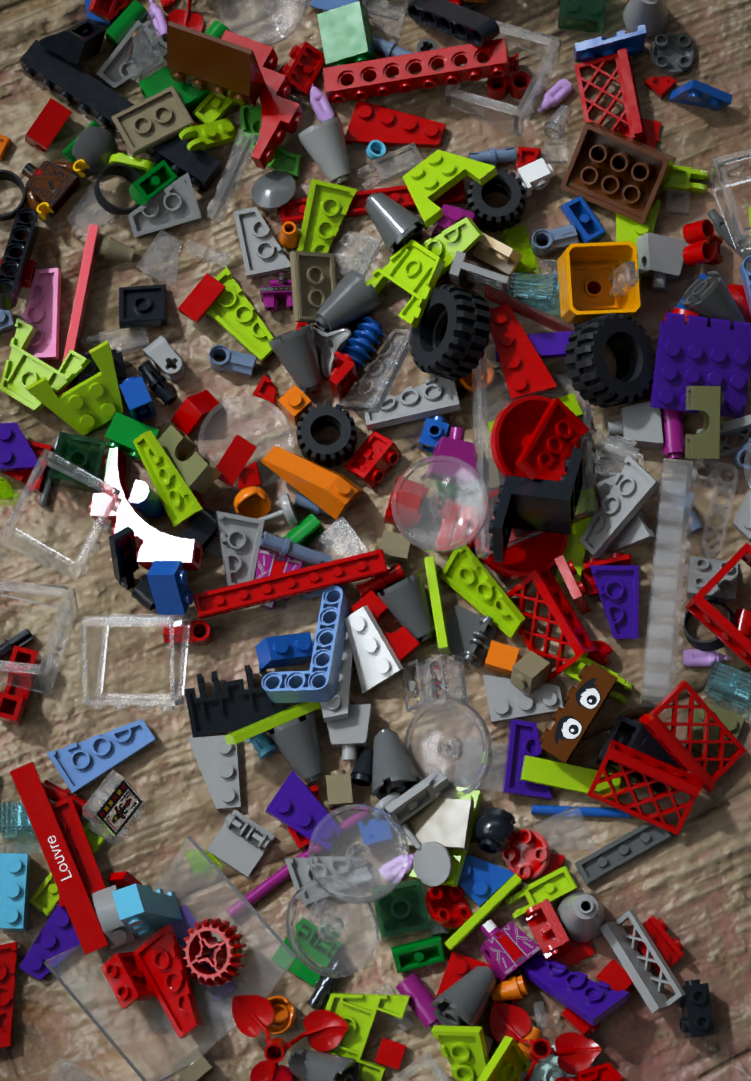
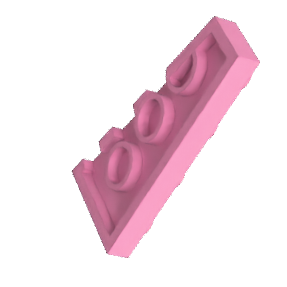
M59 268L36 269L28 296V306L24 310L22 317L23 321L38 329L26 351L42 361L59 360L61 270Z

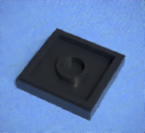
M166 284L119 287L120 329L167 325Z

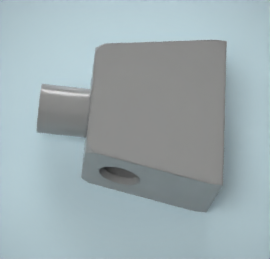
M649 232L637 238L639 273L641 276L652 278V290L665 291L666 281L679 277L684 261L682 252L684 247L688 245L685 240Z
M650 401L621 408L620 420L607 421L608 435L622 434L623 446L662 450L660 408L650 407Z
M371 704L350 705L349 718L327 722L332 749H342V761L344 762L357 761V748L367 747Z

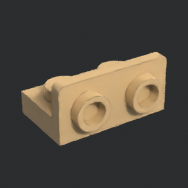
M482 232L484 236L477 242L473 256L511 276L522 255L513 248Z

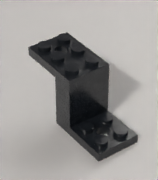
M573 448L571 458H566L565 472L567 474L562 475L561 481L534 479L531 481L526 477L506 475L504 485L499 486L498 499L500 500L494 504L493 515L495 519H491L489 523V534L493 535L490 539L489 550L493 551L494 562H504L513 528L571 535L583 486V449Z

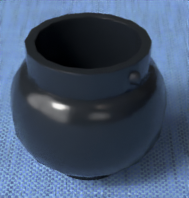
M486 808L484 813L476 820L473 831L475 840L480 844L479 847L488 853H498V851L509 848L515 837V818L511 813L503 809Z

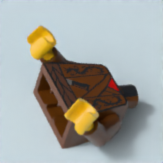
M83 159L77 160L75 163L44 161L39 168L31 163L26 164L22 174L29 178L25 185L28 190L26 197L30 208L36 211L43 221L46 220L45 215L47 213L54 217L81 186L77 175L84 178L86 175L83 170L86 168L90 169V166Z

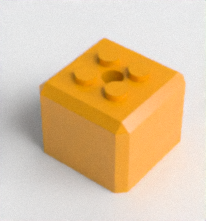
M632 242L570 244L557 259L561 319L565 323H583L588 319L608 313H622L629 318L641 306L637 248ZM588 283H597L600 288L599 293H590L587 288Z

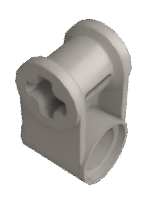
M160 335L143 349L146 357L168 380L179 381L184 377L185 367L182 364V360L164 337Z

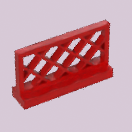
M627 48L618 49L616 54L574 64L585 123L594 122L590 119V114L596 108L604 113L597 124L602 125L607 116H610L617 120L611 130L616 131L622 123L629 127L630 134L625 136L639 142L646 141L647 138L631 57ZM616 61L617 67L612 75L603 71L607 63ZM591 68L595 70V73L588 81L582 77L581 70ZM599 74L609 78L603 88L593 84ZM613 81L621 87L616 96L607 92ZM590 87L599 91L593 102L586 98V93ZM603 95L613 99L607 109L597 105ZM617 102L625 107L620 117L611 113Z
M549 567L535 569L529 574L528 578L506 593L509 598L513 596L521 597L518 610L523 616L533 618L531 630L526 629L523 624L518 630L529 651H533L547 661L548 657L557 660L556 670L552 673L549 670L547 681H551L580 659L597 650ZM532 582L537 588L536 597L527 595L528 586ZM526 599L535 601L534 613L525 611ZM541 603L546 604L549 609L548 618L539 615ZM538 620L547 622L546 634L537 632ZM553 624L560 627V638L551 636ZM536 636L545 639L543 651L538 650L535 645ZM550 641L559 643L558 655L549 653ZM565 645L571 646L575 653L573 658L563 657Z
M685 680L649 714L645 713L639 719V722L683 771L703 779L701 790L708 794L715 788L714 783L747 751ZM685 689L689 693V705H678V695ZM665 708H672L671 722H663L658 717ZM677 708L688 709V722H677ZM694 709H703L705 712L704 722H693ZM676 726H687V739H678L676 737ZM693 726H704L703 739H692ZM709 726H717L720 729L719 740L708 739ZM692 743H703L702 757H694L691 754ZM708 743H719L718 757H707ZM724 743H732L737 748L730 757H723ZM707 761H718L717 770L710 776L706 771Z
M611 739L607 752L587 792V796L679 835L695 799L702 789L703 779ZM608 760L618 763L621 771L609 775L606 768ZM633 772L641 773L644 781L632 785L628 774ZM624 776L628 787L615 790L612 779ZM607 781L612 792L601 794L595 791L597 784ZM661 782L665 784L667 791L655 795L651 784ZM647 786L651 797L638 800L634 790ZM630 791L634 802L626 805L620 801L618 795ZM684 792L691 796L688 802L678 805L674 794ZM670 796L674 807L661 810L657 800ZM653 801L657 812L653 814L643 812L641 805ZM676 811L679 817L677 826L667 823L664 815Z

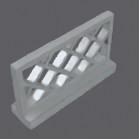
M456 251L449 272L453 286L461 288L464 281L479 287H483L485 284L506 295L509 294L510 282L508 276L469 264L466 253Z

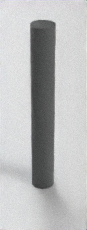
M56 436L38 502V505L44 507L48 506L64 443V438Z

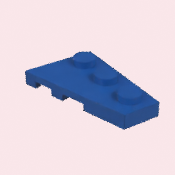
M645 24L637 26L638 31L626 34L625 30L618 31L617 35L609 39L600 36L575 43V62H586L618 53L617 50L627 48L630 57L643 53L647 33Z

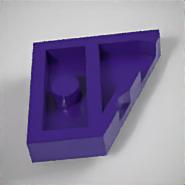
M17 422L0 423V472L41 469L38 459Z

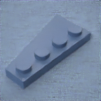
M143 719L112 729L110 732L92 736L90 739L79 743L75 742L59 750L47 752L71 792L75 794L154 743L156 739Z

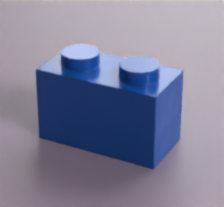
M142 376L129 377L119 385L132 419L142 422L157 416Z
M154 561L147 573V578L157 614L185 615L189 606L193 603V592L189 590L188 574L184 570L182 561Z
M310 632L265 637L255 646L260 670L307 663L312 658L313 653Z

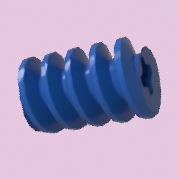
M364 316L362 318L363 322L357 325L358 330L353 332V338L348 340L349 346H344L343 353L341 354L346 353L351 356L355 361L356 368L366 369L367 366L363 360H372L367 353H376L377 351L372 345L380 346L382 343L377 337L385 338L386 334L382 331L383 328L378 322Z

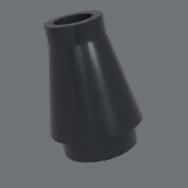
M361 748L359 757L351 771V781L356 785H371L372 749Z

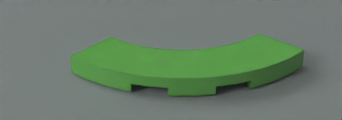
M246 104L245 106L241 105L240 120L245 141L253 153L262 124V107L257 105L252 107ZM278 145L273 160L266 167L272 171L286 172L294 179H298L302 155L289 152Z

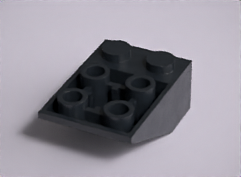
M621 714L596 762L601 764L611 739L676 768L678 767L677 763L643 725ZM608 760L606 768L615 773L621 771L618 763ZM633 772L628 774L629 779L635 783L644 781L641 773ZM661 782L651 784L653 791L657 794L666 791L665 784Z

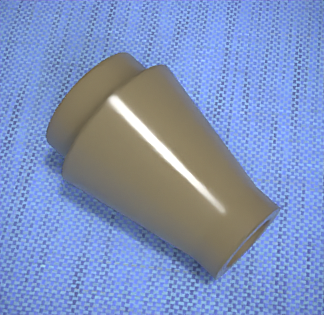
M112 237L110 239L104 238L99 256L104 257L105 260L132 262L135 249L126 246Z

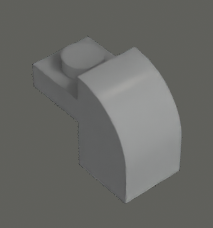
M116 885L92 893L100 925L111 949L135 940L134 934L120 921L112 892L117 890Z

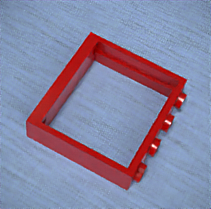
M746 542L690 600L685 608L751 668V641L704 598L741 559L751 567V546Z

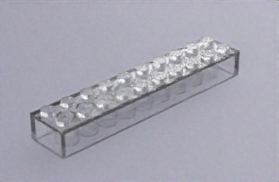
M664 458L660 469L659 483L661 485L658 492L640 706L655 708L678 686L674 685V682L680 675L681 661L676 659L677 655L682 651L683 637L678 635L679 631L684 627L685 612H681V607H684L687 596V588H683V583H686L689 572V564H685V559H688L691 549V540H687V535H690L693 525V516H689V512H692L695 502V492H691V488H694L697 478V469L693 468V461Z

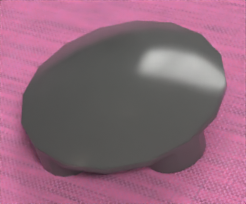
M672 32L658 34L650 46L651 62L663 73L672 75L683 73L694 62V48L691 44V38L686 34L681 35Z
M89 126L78 135L72 149V155L76 158V161L83 159L90 166V169L86 168L84 170L91 173H100L103 168L108 166L110 156L117 154V143L115 137L108 130L102 127Z
M282 171L268 172L260 176L251 189V196L255 204L265 208L269 213L276 212L279 207L287 204L298 194L293 177Z

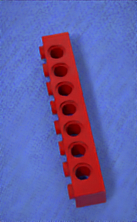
M505 38L491 40L482 47L465 44L323 68L325 94L330 103L336 104L348 100H364L372 96H388L390 93L396 92L407 93L415 89H431L439 85H455L464 81H479L482 78H498L511 74L509 49Z

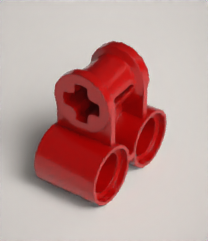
M518 54L509 56L511 74L498 78L488 77L487 95L490 99L494 101L502 100L507 95V92H510L512 97L520 100L525 99L529 95L531 78L528 73L519 71ZM517 83H523V84H525V86L522 87V88H519V87L515 86V84H517ZM495 84H499L502 86V88L495 89L492 86Z
M704 219L686 224L683 227V237L688 246L684 247L682 256L688 267L701 264L716 265L723 262V257L720 255V245L723 243V238L714 235V227L711 221Z

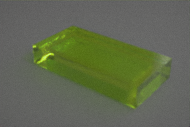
M525 225L502 230L505 245L522 255L520 262L513 272L514 276L537 270Z

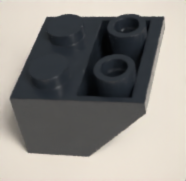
M86 19L61 28L40 39L39 44L44 46L48 52L64 57L68 63L79 65L99 53L107 29Z

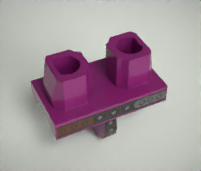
M279 273V280H270V286H260L261 301L264 303L265 311L278 310V300H287V310H293L291 279H284V273Z

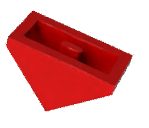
M204 390L187 397L171 421L178 429L190 436L223 407L208 390Z

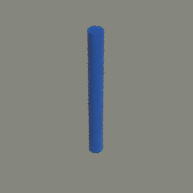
M532 805L531 815L631 818V814L617 808Z

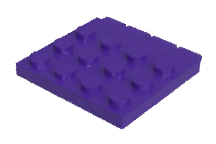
M667 312L665 321L660 322L650 407L699 413L695 410H686V386H721L724 402L720 406V415L733 418L744 417L751 367V323L733 321L732 329L730 330V320L711 318L709 327H707V317L688 315L686 324H684V314Z

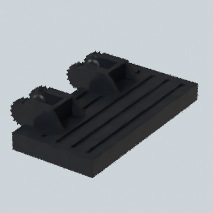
M245 665L248 689H245L243 679L222 682L224 693H221L217 671L211 672L215 694L206 696L205 680L202 673L196 674L200 693L199 698L196 696L195 687L184 689L193 738L244 728L286 710L287 703H274L262 686L254 687L253 672L250 665ZM266 669L260 670L262 679L267 674Z

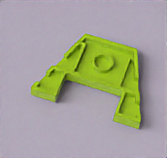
M437 150L402 177L425 226L428 228L444 216L442 209L433 201L466 176L471 177L483 186L495 177L498 172L493 165Z
M412 239L389 258L391 262L383 269L377 268L372 273L373 277L365 284L367 286L372 284L379 294L390 280L412 295L398 316L414 328H417L445 261Z
M17 318L15 322L17 329L15 337L11 339L10 346L12 349L9 360H6L0 390L39 413L45 405L28 392L27 386L45 376L57 395L91 360L70 349L59 370L53 368L26 351L38 329Z
M107 340L89 350L100 372L57 396L45 376L27 386V390L31 395L82 436L113 419L116 412L121 414L124 412L111 346Z
M331 993L325 1010L340 1015L348 1023L349 1028L341 1042L334 1049L327 1052L357 1060L361 1065L360 1077L363 1080L382 1081L386 1067L362 1059L377 1011L379 1010L402 1019L411 996L399 994Z

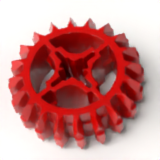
M206 918L203 922H196L195 928L187 930L190 936L183 938L187 945L182 946L180 949L186 951V956L182 957L183 961L188 963L185 968L187 971L192 970L190 977L197 978V983H206L208 987L214 985L223 986L225 983L232 982L233 977L240 974L238 968L245 966L241 958L248 956L242 953V948H245L247 945L240 943L244 935L236 934L238 927L230 926V921H222L220 918ZM211 932L220 935L224 941L219 942L216 937H213ZM208 962L212 968H215L216 972L209 970L204 963Z

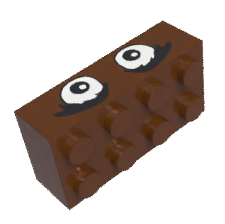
M593 662L590 666L585 664L578 676L581 680L577 687L572 686L565 697L568 702L564 709L561 707L557 709L552 718L555 721L551 730L546 728L539 739L542 742L540 746L542 749L567 764L618 682L616 676Z

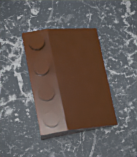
M171 21L168 22L167 68L174 81L180 84L184 82L191 84L200 91L208 90L219 98L227 97L233 99L234 102L242 106L246 104L252 107L255 106L266 83L253 50Z
M595 122L585 123L560 188L574 195L582 196L583 199L644 225L670 176L677 158Z

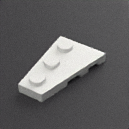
M367 605L345 618L363 694L404 668Z

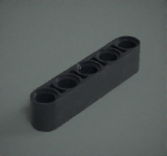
M415 0L407 6V11L415 22L477 47L484 46L500 34L499 25L491 17L447 0Z
M23 208L17 212L0 265V309L2 310L13 309L18 302L28 263L37 239V213L30 208Z
M204 507L180 534L179 538L195 539L203 547L204 551L217 535V514L209 507ZM146 574L135 587L131 596L149 611H152L156 607Z

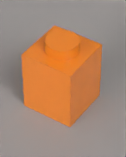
M294 385L278 399L279 409L296 425L298 421H301L300 416L303 412L305 414L308 413L307 409L312 406V401Z
M492 640L484 668L511 676L513 665L523 658L519 656L520 648Z

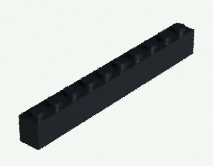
M35 40L20 59L22 72L30 79L36 78L46 90L57 92L64 102L75 104L82 114L93 116L100 126L104 128L108 126L114 130V134L122 139L111 116L134 104L76 65L68 63L64 57L48 52L44 46L39 44L38 40ZM179 135L145 151L151 155V159L157 164L164 160L177 177L183 176L188 172L192 187L197 190L201 188L206 192L222 172L219 160L201 149L190 152L187 149V144L190 141L186 139L181 140Z

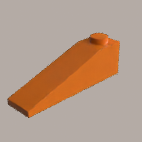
M276 445L261 460L264 465L335 520L341 516L363 491L361 487L345 475Z

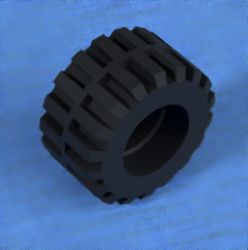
M505 168L497 171L498 174L483 186L475 180L469 184L467 209L476 214L478 222L481 224V229L485 231L487 227L491 228L490 232H496V229H500V232L506 231L507 226L511 229L514 227L515 222L518 223L521 220V215L524 214L525 187L522 186L520 178L515 179L516 174L511 171L508 174ZM500 192L506 195L510 201L503 207L493 208L488 206L483 201V198L489 193Z
M327 402V406H322V403H318L315 409L312 406L307 409L308 413L305 414L303 412L300 416L301 421L297 423L296 436L303 457H307L308 460L320 465L326 464L327 468H331L332 463H336L337 466L341 465L342 459L347 461L350 458L349 454H353L355 444L357 443L356 426L353 417H350L346 409L342 411V406L337 404L336 407H332L330 402ZM330 425L336 427L341 432V436L333 444L322 445L313 439L314 432L321 426Z

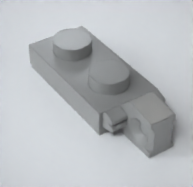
M437 770L391 801L390 804L385 806L391 822L398 827L436 800L435 795L449 785L447 777L440 770Z

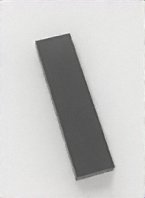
M647 822L574 863L586 886L671 839L673 836L671 832Z

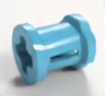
M266 731L247 739L248 743H252L259 753L258 758L260 760L267 758L278 749L277 745L271 742Z

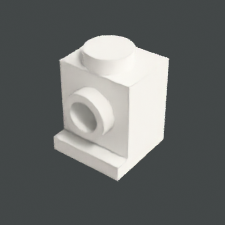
M543 158L517 169V178L522 180V186L525 187L527 197L531 196L532 190H540L546 187L550 182V178L555 176L551 165L546 164Z

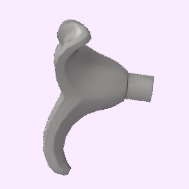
M313 326L316 345L320 350V368L323 375L330 379L329 377L335 362L334 353L336 351L341 352L344 346L348 345V340L352 338L351 331L340 329L326 332Z

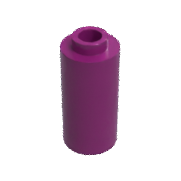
M660 409L663 432V457L667 458L670 462L681 461L682 457L685 456L683 411Z
M416 972L396 986L401 995L411 996L408 1005L425 1028L430 1026L433 1028L434 1025L441 1024L433 1014L435 1007L430 1005L435 998Z

